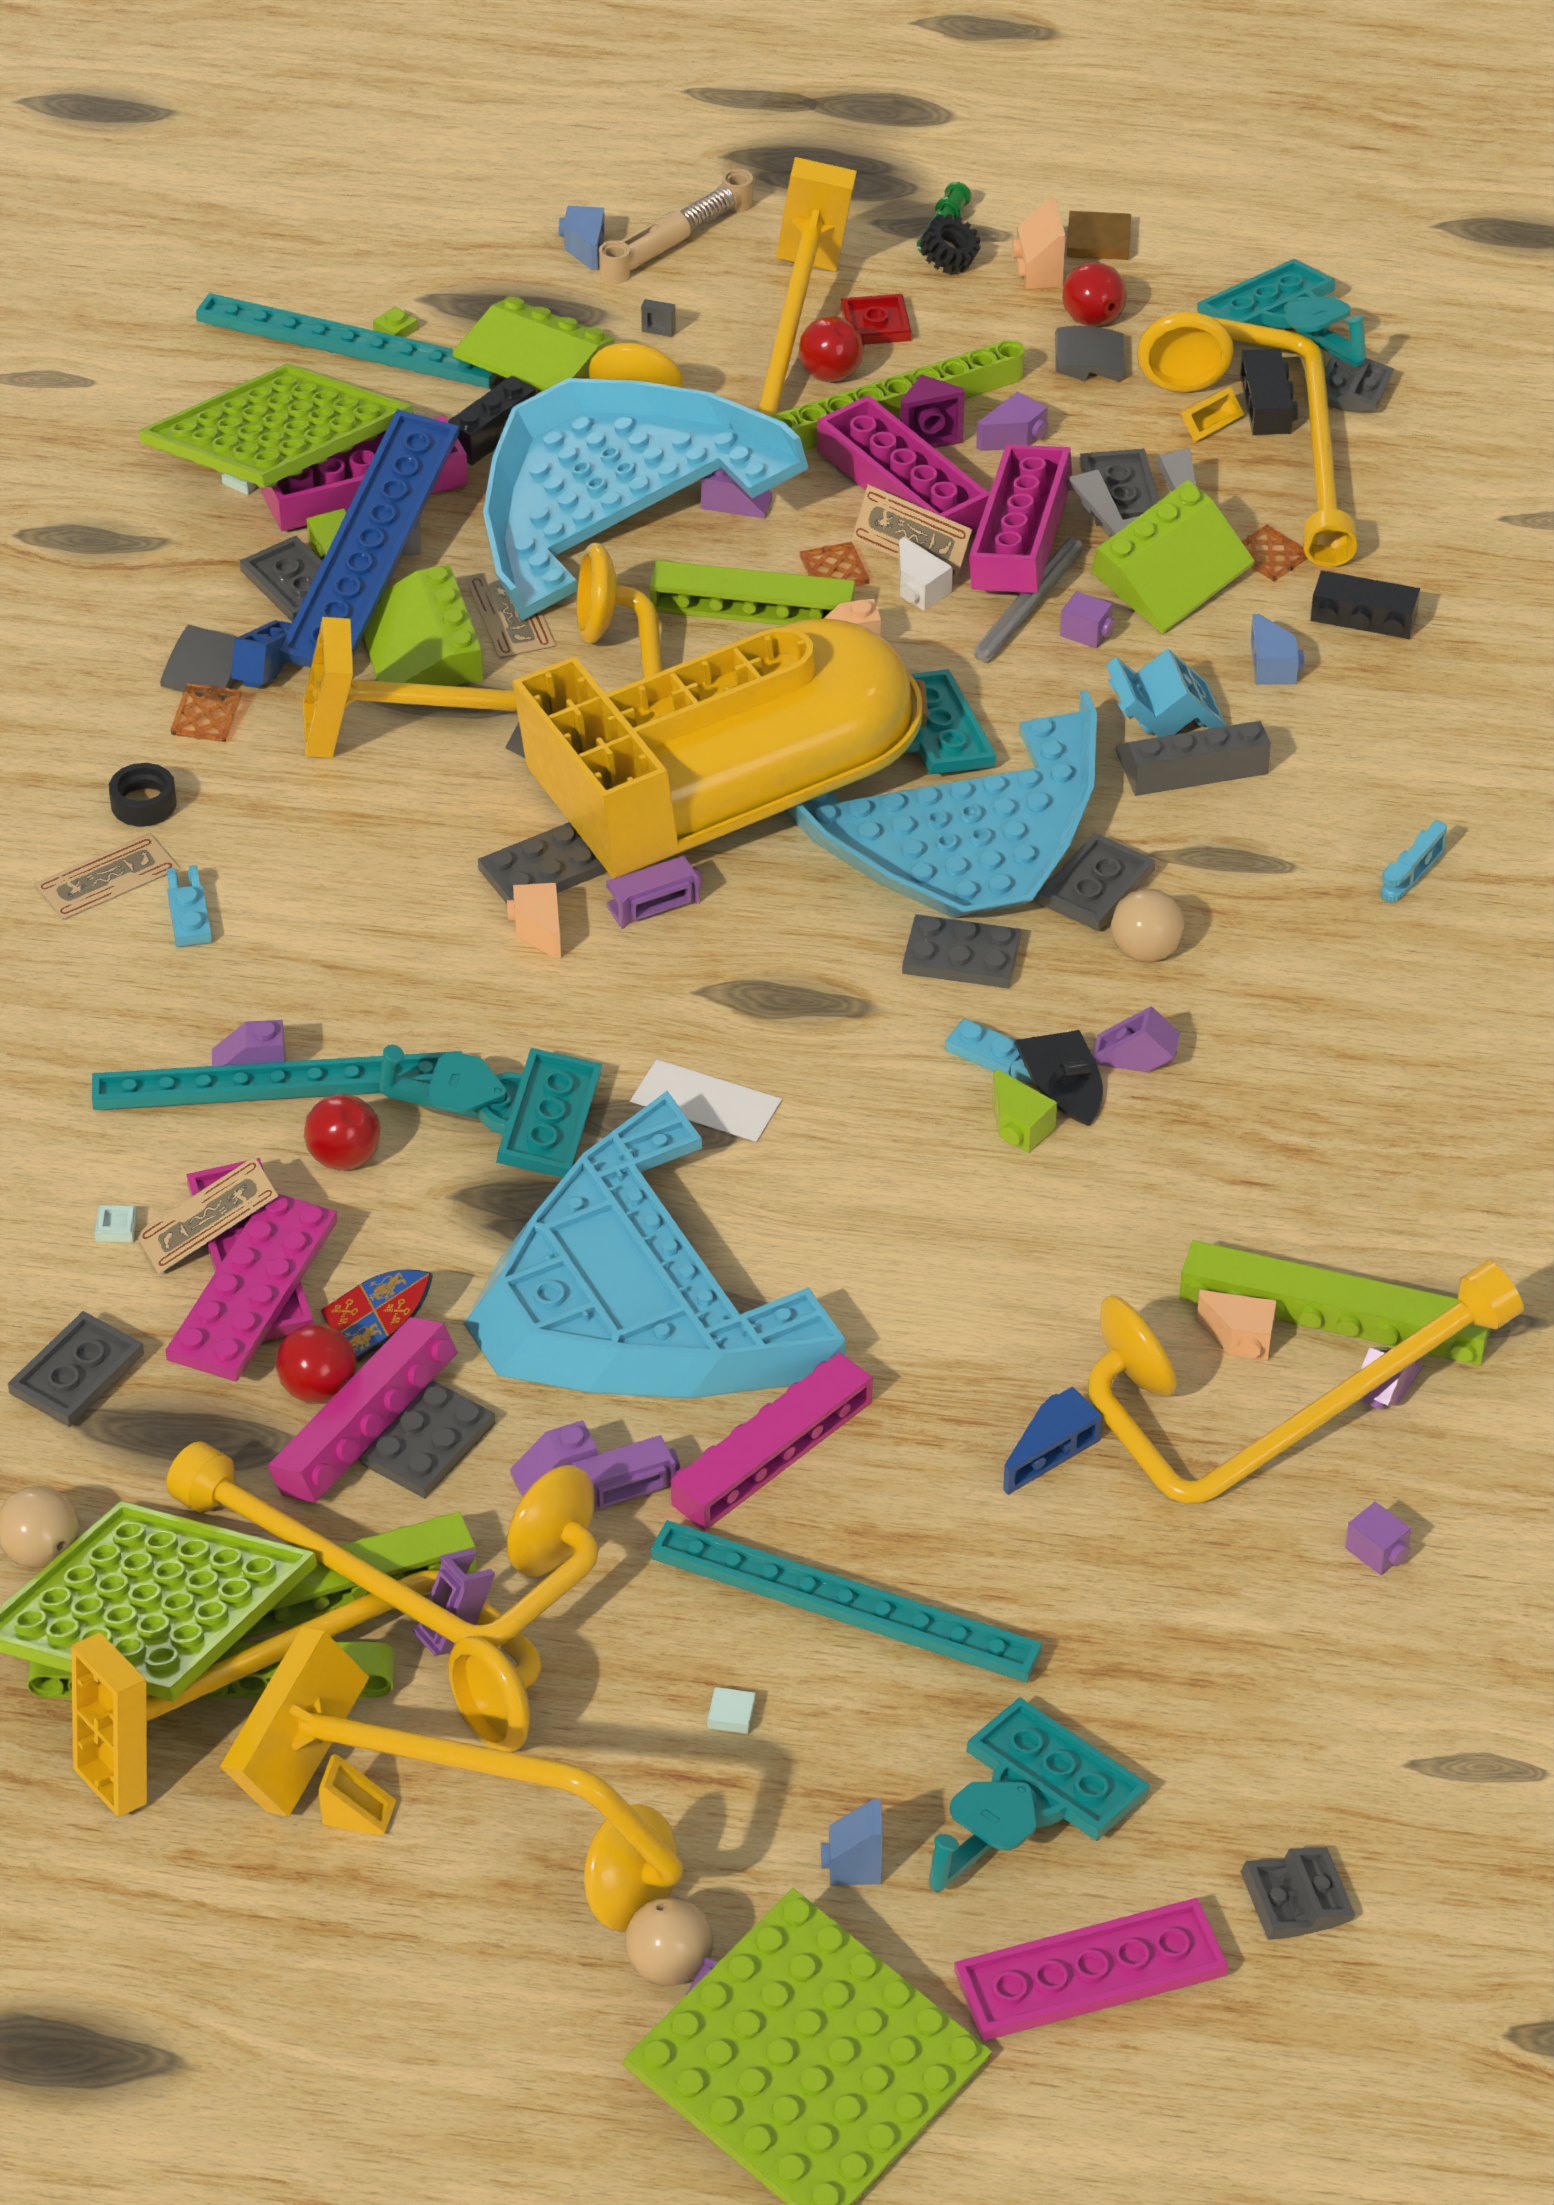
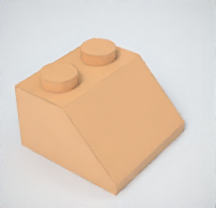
M1055 198L1048 199L1017 226V239H1013L1011 242L1012 256L1017 258V276L1023 277L1026 289L1063 287L1065 232Z

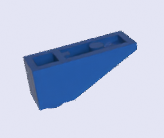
M274 620L235 638L231 678L241 680L244 686L253 688L263 687V684L275 679L287 662L281 660L279 650L292 623Z
M1073 1386L1060 1394L1050 1396L1041 1404L1004 1465L1003 1491L1007 1495L1100 1441L1102 1414Z

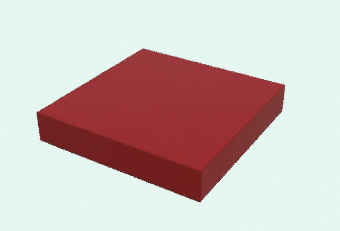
M903 294L851 297L840 300L842 317L853 323L858 329L864 345L912 341V331Z

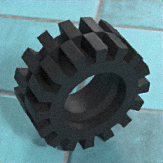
M942 214L937 219L934 218L923 234L920 241L922 255H928L926 258L928 263L932 261L936 263L934 268L937 270L941 266L943 267V272L947 274L950 270H952L953 274H958L959 271L963 273L969 268L980 250V237H975L978 233L976 229H969L971 226L969 222L961 223V217L957 216L953 220V215L947 214L944 217ZM944 240L952 243L956 248L951 247Z

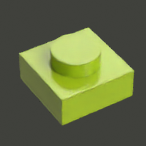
M395 306L373 320V330L406 338L418 330V319Z

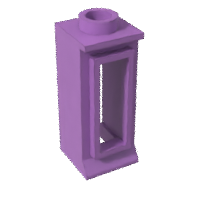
M681 856L606 881V887L614 897V900L607 902V908L621 929H624L630 922L692 901L699 904V888L703 885L700 872L696 867H691L685 856Z
M661 1435L572 1462V1465L586 1471L592 1480L595 1492L594 1510L667 1488V1486H671V1479L680 1470L676 1451L674 1448H667Z
M472 1548L440 1555L441 1567L428 1599L462 1620L476 1625L495 1573L492 1569L467 1574L477 1554ZM420 1622L417 1627L412 1629L434 1656L450 1653L455 1644Z

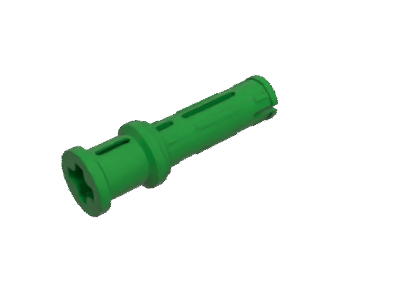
M951 182L945 189V196L936 203V214L931 221L934 218L937 219L942 214L944 217L947 214L953 215V220L957 216L961 217L962 208L968 205L972 198L970 189L961 182ZM922 236L920 237V239L917 241V244H916V246L919 247V248H918V251H919L920 253H921V250H922V247H920V241H921Z

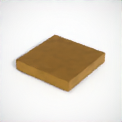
M1069 211L1067 257L1129 260L1131 214Z

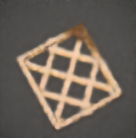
M1267 524L1241 541L1245 547L1251 545V550H1248V552L1255 560L1251 568L1272 581H1276L1289 571H1293L1295 567L1308 559L1305 555L1304 547ZM1263 534H1267V540H1256ZM1256 545H1267L1268 550H1256ZM1272 545H1284V550H1272ZM1256 555H1266L1269 561H1257ZM1273 556H1285V561H1273ZM1289 556H1299L1294 561L1289 559ZM1274 566H1285L1279 571L1274 572Z
M852 542L800 551V559L808 576L839 579L831 576L835 571L844 574L841 579L847 580L849 576L858 578L853 579L855 587L870 584V578ZM845 550L842 555L834 553ZM849 553H851L853 559L847 557ZM822 555L820 559H816L812 556ZM828 556L838 559L834 564L825 562ZM809 562L815 563V565L811 568ZM842 562L852 564L849 569L839 567ZM820 566L830 569L826 574L817 571ZM858 568L860 574L854 572V570Z
M187 683L170 730L171 735L191 737L197 740L206 739L226 742L242 696L241 690ZM197 691L208 694L198 698L194 692ZM190 695V697L194 701L186 705L188 697ZM217 695H227L231 697L221 702ZM213 698L217 704L206 709L202 703ZM230 703H232V706H231V709H230V712H229V710H228L225 706L228 705V704H230ZM198 705L202 712L192 717L187 710ZM221 709L225 715L215 720L210 713ZM184 714L187 720L180 723L182 715ZM206 716L210 723L200 728L196 721ZM224 721H226V724H225V727H224V730H223V729L220 727L219 724L222 723V722H224ZM189 724H192V726H193L196 730H195V731H191V730H184V729H182V728H184L185 726H187V725H189ZM215 727L219 733H206L205 731Z

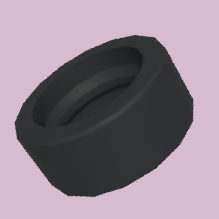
M152 763L131 764L116 772L109 782L111 810L118 820L127 825L139 827L155 825L172 815L177 806L174 777L167 769L160 765ZM149 788L161 792L158 796L149 800L136 801L124 797L129 792L137 789Z

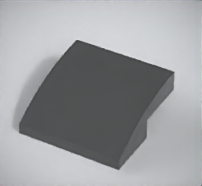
M1092 326L1058 327L1055 331L1056 372L1085 381L1091 372L1120 382L1125 373L1123 333Z
M1332 355L1325 368L1328 407L1354 412L1374 411L1393 375L1394 368L1366 357L1363 365L1354 367Z
M188 624L168 659L160 680L161 687L223 703L237 682V679L231 678L234 641L237 637Z
M1327 1847L1289 1849L1284 1859L1246 1861L1240 1871L1268 1940L1297 1937L1327 1930L1352 1921L1355 1917L1354 1910Z

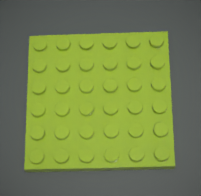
M287 363L138 431L140 442L155 447L156 450L166 451L174 454L176 457L193 461L197 465H204L215 469L217 472L237 477L239 480L254 483L258 487L269 488L275 486L277 481L287 476H295L302 473V469L313 464L326 462L328 457L334 454L351 450L354 445L362 441L375 439L377 434L388 429L397 409L413 414L414 412L411 404Z
M120 1501L0 1607V1652L72 1673L71 1645L101 1632L146 1679L147 1695L173 1702L317 1566L315 1552Z
M792 1888L625 2056L623 2066L785 2204L854 2205L989 2060L992 2051L800 1892Z

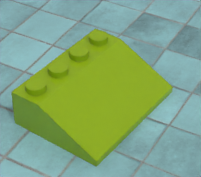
M506 297L504 300L493 304L453 350L452 357L506 378L514 376L535 387L537 390L544 391L567 378L590 379L589 365L591 359L599 350L608 345L615 344V338L604 334V331L600 328L585 327L578 324L577 320L573 318L559 317L551 314V311L547 308L533 307L525 304L521 298Z
M1188 479L1096 549L1091 573L1160 633L1164 634L1253 566L1255 560L1214 501Z
M450 565L417 570L385 589L362 637L377 681L457 686L483 681L482 649Z

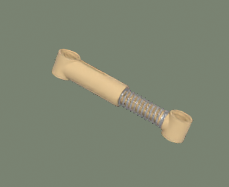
M744 169L729 170L723 175L722 184L716 190L689 204L687 207L680 211L673 210L621 241L612 240L603 243L599 248L600 278L608 284L624 283L630 279L632 270L687 239L693 230L716 218V216L728 210L732 212L749 210L753 205L752 174Z

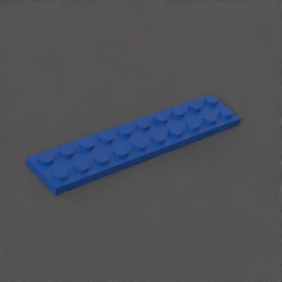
M396 410L279 650L281 660L311 668L322 617L348 618L351 620L353 658L459 436V426Z

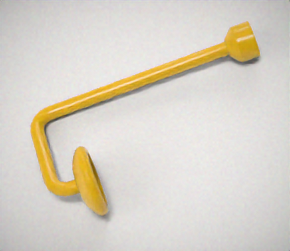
M1198 312L1172 313L1152 323L1139 341L1137 351L1138 363L1143 374L1152 383L1172 392L1187 393L1199 391L1219 381L1228 371L1233 360L1234 348L1232 340L1289 350L1302 356L1305 360L1318 511L1312 514L1303 525L1304 552L1312 563L1322 567L1340 566L1352 559L1357 550L1356 525L1349 514L1337 510L1325 365L1320 347L1313 340L1292 331L1210 317Z
M1486 1260L1460 1278L1457 1305L1197 1480H1186L1175 1473L1111 1390L1112 1380L1122 1371L1140 1388L1161 1397L1174 1394L1177 1387L1175 1371L1160 1341L1141 1315L1128 1302L1118 1296H1108L1101 1302L1100 1328L1109 1352L1092 1369L1088 1379V1395L1095 1409L1102 1414V1418L1161 1492L1171 1500L1183 1504H1201L1217 1497L1469 1324L1472 1323L1473 1325L1497 1330L1524 1311V1305L1516 1287L1506 1273L1494 1262Z
M198 1441L185 1447L173 1461L167 1476L166 1485L169 1495L192 1510L204 1513L221 1504L227 1506L293 1547L315 1552L318 1562L453 1643H456L463 1637L477 1636L488 1640L496 1647L501 1646L515 1637L586 1577L596 1565L599 1548L594 1535L588 1530L593 1516L595 1495L591 1478L586 1471L574 1465H563L548 1471L528 1489L518 1504L509 1525L507 1553L514 1569L525 1576L538 1577L554 1569L556 1570L498 1619L488 1624L474 1625L462 1620L236 1485L233 1460L205 1442Z

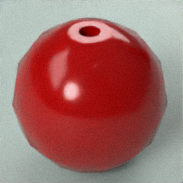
M1100 262L1083 264L1075 268L1064 282L1062 291L1064 308L1077 323L1092 327L1107 325L1115 321L1125 307L1127 299L1125 281L1115 268Z
M837 316L821 317L813 321L801 335L799 357L805 370L817 380L824 382L843 381L850 377L862 362L864 355L863 340L854 324L845 318Z
M345 1093L334 1094L319 1101L306 1116L304 1140L307 1150L313 1158L325 1167L339 1171L352 1170L367 1162L377 1150L381 1126L378 1115L368 1103L353 1095Z
M309 1324L291 1332L280 1345L276 1361V1370L281 1385L294 1398L307 1404L328 1403L355 1375L357 1358L353 1345L340 1331L325 1324Z

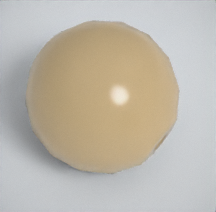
M1148 888L1130 892L1121 899L1116 906L1111 921V932L1114 942L1123 954L1136 961L1150 963L1165 959L1177 949L1185 927L1182 909L1173 897L1161 890Z
M33 1486L16 1491L7 1498L0 1508V1547L9 1559L26 1568H45L79 1537V1521L74 1506L66 1496L49 1487Z
M662 1897L643 1904L634 1913L625 1932V1950L633 1969L643 1978L659 1986H676L696 1978L704 1965L705 1957L710 1958L713 1951V1933L705 1914L688 1900L679 1897Z

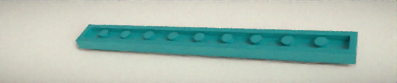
M212 293L206 296L196 310L197 321L213 326L225 327L243 333H251L300 346L312 347L330 353H338L417 373L442 377L447 380L468 383L478 387L490 388L498 375L452 357L454 350L452 348Z
M450 1052L404 1054L403 1061L397 1067V1076L430 1084L438 1059ZM383 1056L92 1073L93 1110L316 1097L343 1093H381L379 1090V1079Z
M666 1520L651 1547V1559L1026 1683H1028L1042 1653L1041 1642Z

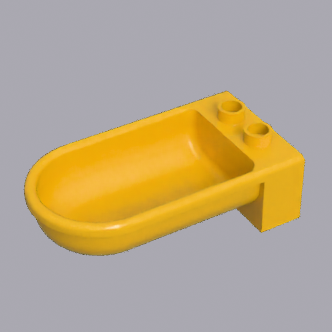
M806 619L765 630L608 693L602 690L576 656L512 680L525 760L529 770L613 879L655 864L879 772L897 760L913 743L919 732L923 716L922 696L918 684L906 670L896 650L884 638L870 629L837 619Z

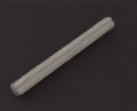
M1070 537L1062 544L1046 564L1038 593L1020 594L975 646L976 652L974 656L977 659L989 662L1082 553L1081 547L1083 544L1080 540Z

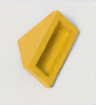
M1231 386L1186 407L1180 413L1194 442L1245 415Z
M334 1754L330 1757L319 1787L322 1825L378 1836L385 1834L396 1799L339 1755Z

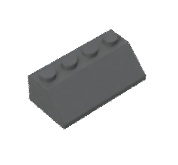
M1260 720L1127 742L1116 745V753L1134 795L1139 796L1268 774L1271 742Z

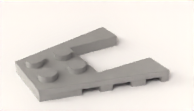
M1189 448L1158 456L1157 464L1171 492L1188 479L1196 485ZM1099 470L1068 477L1066 484L1070 491L1074 490L1082 499L1081 504L1085 509L1098 517L1103 523V530L1109 537L1114 536L1137 518L1122 519Z

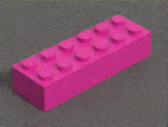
M868 395L817 419V451L864 490H866L867 485L873 486L972 529L971 534L978 530L990 493L871 396Z
M445 416L433 418L449 423ZM386 431L377 434V437L373 440L362 441L354 445L347 452H339L328 457V460L324 463L313 464L302 469V473L298 475L287 476L277 481L275 486L261 488V493L281 532L306 526V518L343 508L347 512ZM458 438L431 494L468 485L467 454Z
M1006 444L969 555L972 590H984L986 592L1009 591L1020 594L1038 593L1069 494L1066 484L1068 477L1072 476L1071 447Z

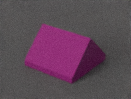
M921 374L901 399L900 421L933 448L963 443L965 391L962 387Z

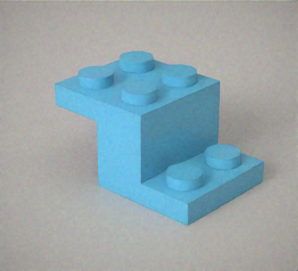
M1166 649L1137 673L1117 656L1106 664L1111 676L1109 684L1121 699L1118 702L1120 709L1129 719L1135 717L1147 734L1151 735L1154 733L1158 737L1174 735L1193 720L1199 726L1203 727L1206 725L1210 729L1227 726L1208 682L1170 649Z

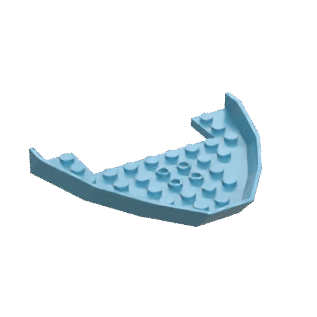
M567 378L512 407L492 457L483 514L497 577L521 621L577 592L578 584L576 579L557 560L556 555L721 468L751 498H754L809 469L800 437L785 422L711 392L643 381Z
M1084 690L1080 691L1079 712L1020 722L1019 732L1035 768L838 802L834 791H831L787 809L785 812L813 842L880 885L949 917L956 918L1022 906L1035 898L1069 849L1093 792L1097 711L1088 691Z
M668 1091L581 1155L500 1257L464 1322V1325L498 1376L588 1393L686 1399L791 1386L793 1383L803 1380L814 1371L818 1364L828 1361L838 1352L845 1356V1337L809 1287L739 1314L640 1173L702 1149V1138Z

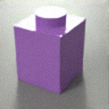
M1076 591L1061 611L1060 636L1097 649L1105 637L1109 638L1114 630L1115 619L1112 618L1113 603Z
M1374 1502L1348 1523L1345 1549L1382 1575L1393 1565L1396 1567L1401 1565L1410 1553L1411 1528L1377 1502Z

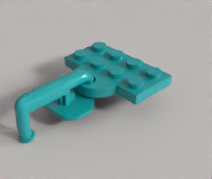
M1292 259L1197 303L1198 313L1210 317L1259 326L1263 324L1272 328H1294L1299 334L1313 340L1320 349L1354 367L1363 365L1365 361L1364 315H1355L1347 318L1350 315V306L1336 297H1323L1335 291V279L1296 259ZM1347 318L1346 324H1349L1350 341L1328 330V326Z
M950 670L912 673L911 675L914 679L925 682L928 719L925 727L920 726L916 738L905 752L919 753L930 775L995 767L997 755Z
M387 1045L384 1048L379 1079V1090L383 1095L461 1115L479 1117L481 1122L491 1131L503 1135L496 1163L564 1178L573 1167L601 1076L602 1064L531 1048L523 1073L506 1072L495 1075L483 1059L458 1052H450L438 1059L429 1084L397 1076L398 1064L404 1059L403 1050L396 1045Z
M1019 1697L968 1740L966 1752L994 1770L992 1781L969 1783L952 1798L949 1808L951 1817L958 1824L973 1833V1835L960 1846L954 1837L947 1834H938L934 1838L935 1848L929 1876L930 1888L936 1893L943 1891L992 1847L999 1850L1015 1849L1033 1835L1036 1828L1051 1826L1062 1819L1067 1820L1098 1841L1148 1797L1150 1785Z

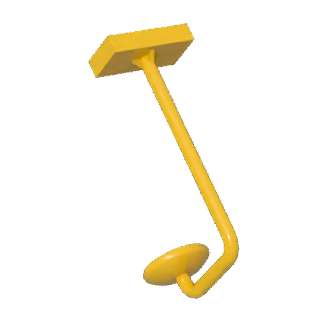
M798 157L794 159L776 258L794 262L758 407V412L770 417L777 414L812 268L817 267L837 271L857 173L856 170ZM624 342L608 345L593 356L589 365L590 379L643 381L684 388L683 376L674 361L663 352L644 344Z
M591 543L586 548L582 558L577 586V624L581 639L587 644L596 643L609 627L615 605L628 607L638 617L643 678L663 671L659 622L655 605L641 591L632 587L617 585L615 567L609 553L601 543ZM322 617L303 698L305 757L333 758L344 709L354 700L517 711L514 691L355 680L353 678L351 620L348 618Z
M424 1570L398 1581L425 1596L431 1593L439 1570ZM371 1593L212 1664L173 1702L147 1695L146 1679L101 1632L72 1644L73 1770L118 1817L146 1805L147 1721L281 1661L301 1627L322 1630L330 1637H334L391 1611L395 1607ZM485 1600L476 1624L484 1625L491 1623L502 1616V1614ZM519 1632L511 1640L500 1646L516 1661L517 1666L515 1667L507 1656L488 1640L477 1636L463 1637L454 1644L448 1661V1678L456 1706L470 1729L489 1748L513 1753L523 1746L528 1736L530 1707L526 1689L536 1682L541 1673L540 1653L534 1644Z
M301 1627L220 1765V1768L263 1810L286 1817L291 1815L332 1742L571 1792L592 1804L606 1818L595 1833L587 1852L584 1865V1887L592 1913L600 1923L613 1931L626 1932L632 1916L643 1904L654 1899L669 1897L674 1885L679 1883L683 1876V1865L678 1858L676 1839L665 1817L653 1807L643 1804L629 1805L613 1787L589 1771L562 1762L346 1719L370 1677L322 1630Z

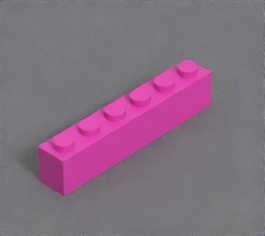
M410 1317L267 1465L282 1496L316 1503L455 1357L458 1352L444 1323Z
M840 1352L828 1361L821 1362L811 1374L800 1382L793 1383L786 1393L773 1403L764 1405L758 1414L744 1425L736 1426L728 1437L716 1446L707 1448L702 1456L691 1465L677 1471L671 1479V1505L702 1530L706 1531L872 1403L873 1377Z

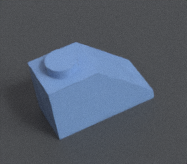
M567 206L565 218H560L559 237H564V249L591 270H598L599 248L603 244L605 235L604 208Z
M1253 614L1250 642L1256 685L1297 684L1298 670H1304V650H1298L1296 636L1262 615Z
M872 1799L829 1825V1843H821V1868H830V1885L881 1884L883 1837L881 1799Z

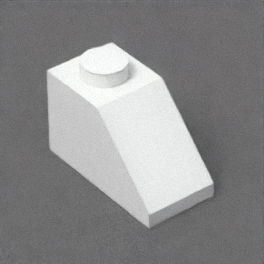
M903 537L899 540L900 596L909 603L926 611L952 593L953 567Z

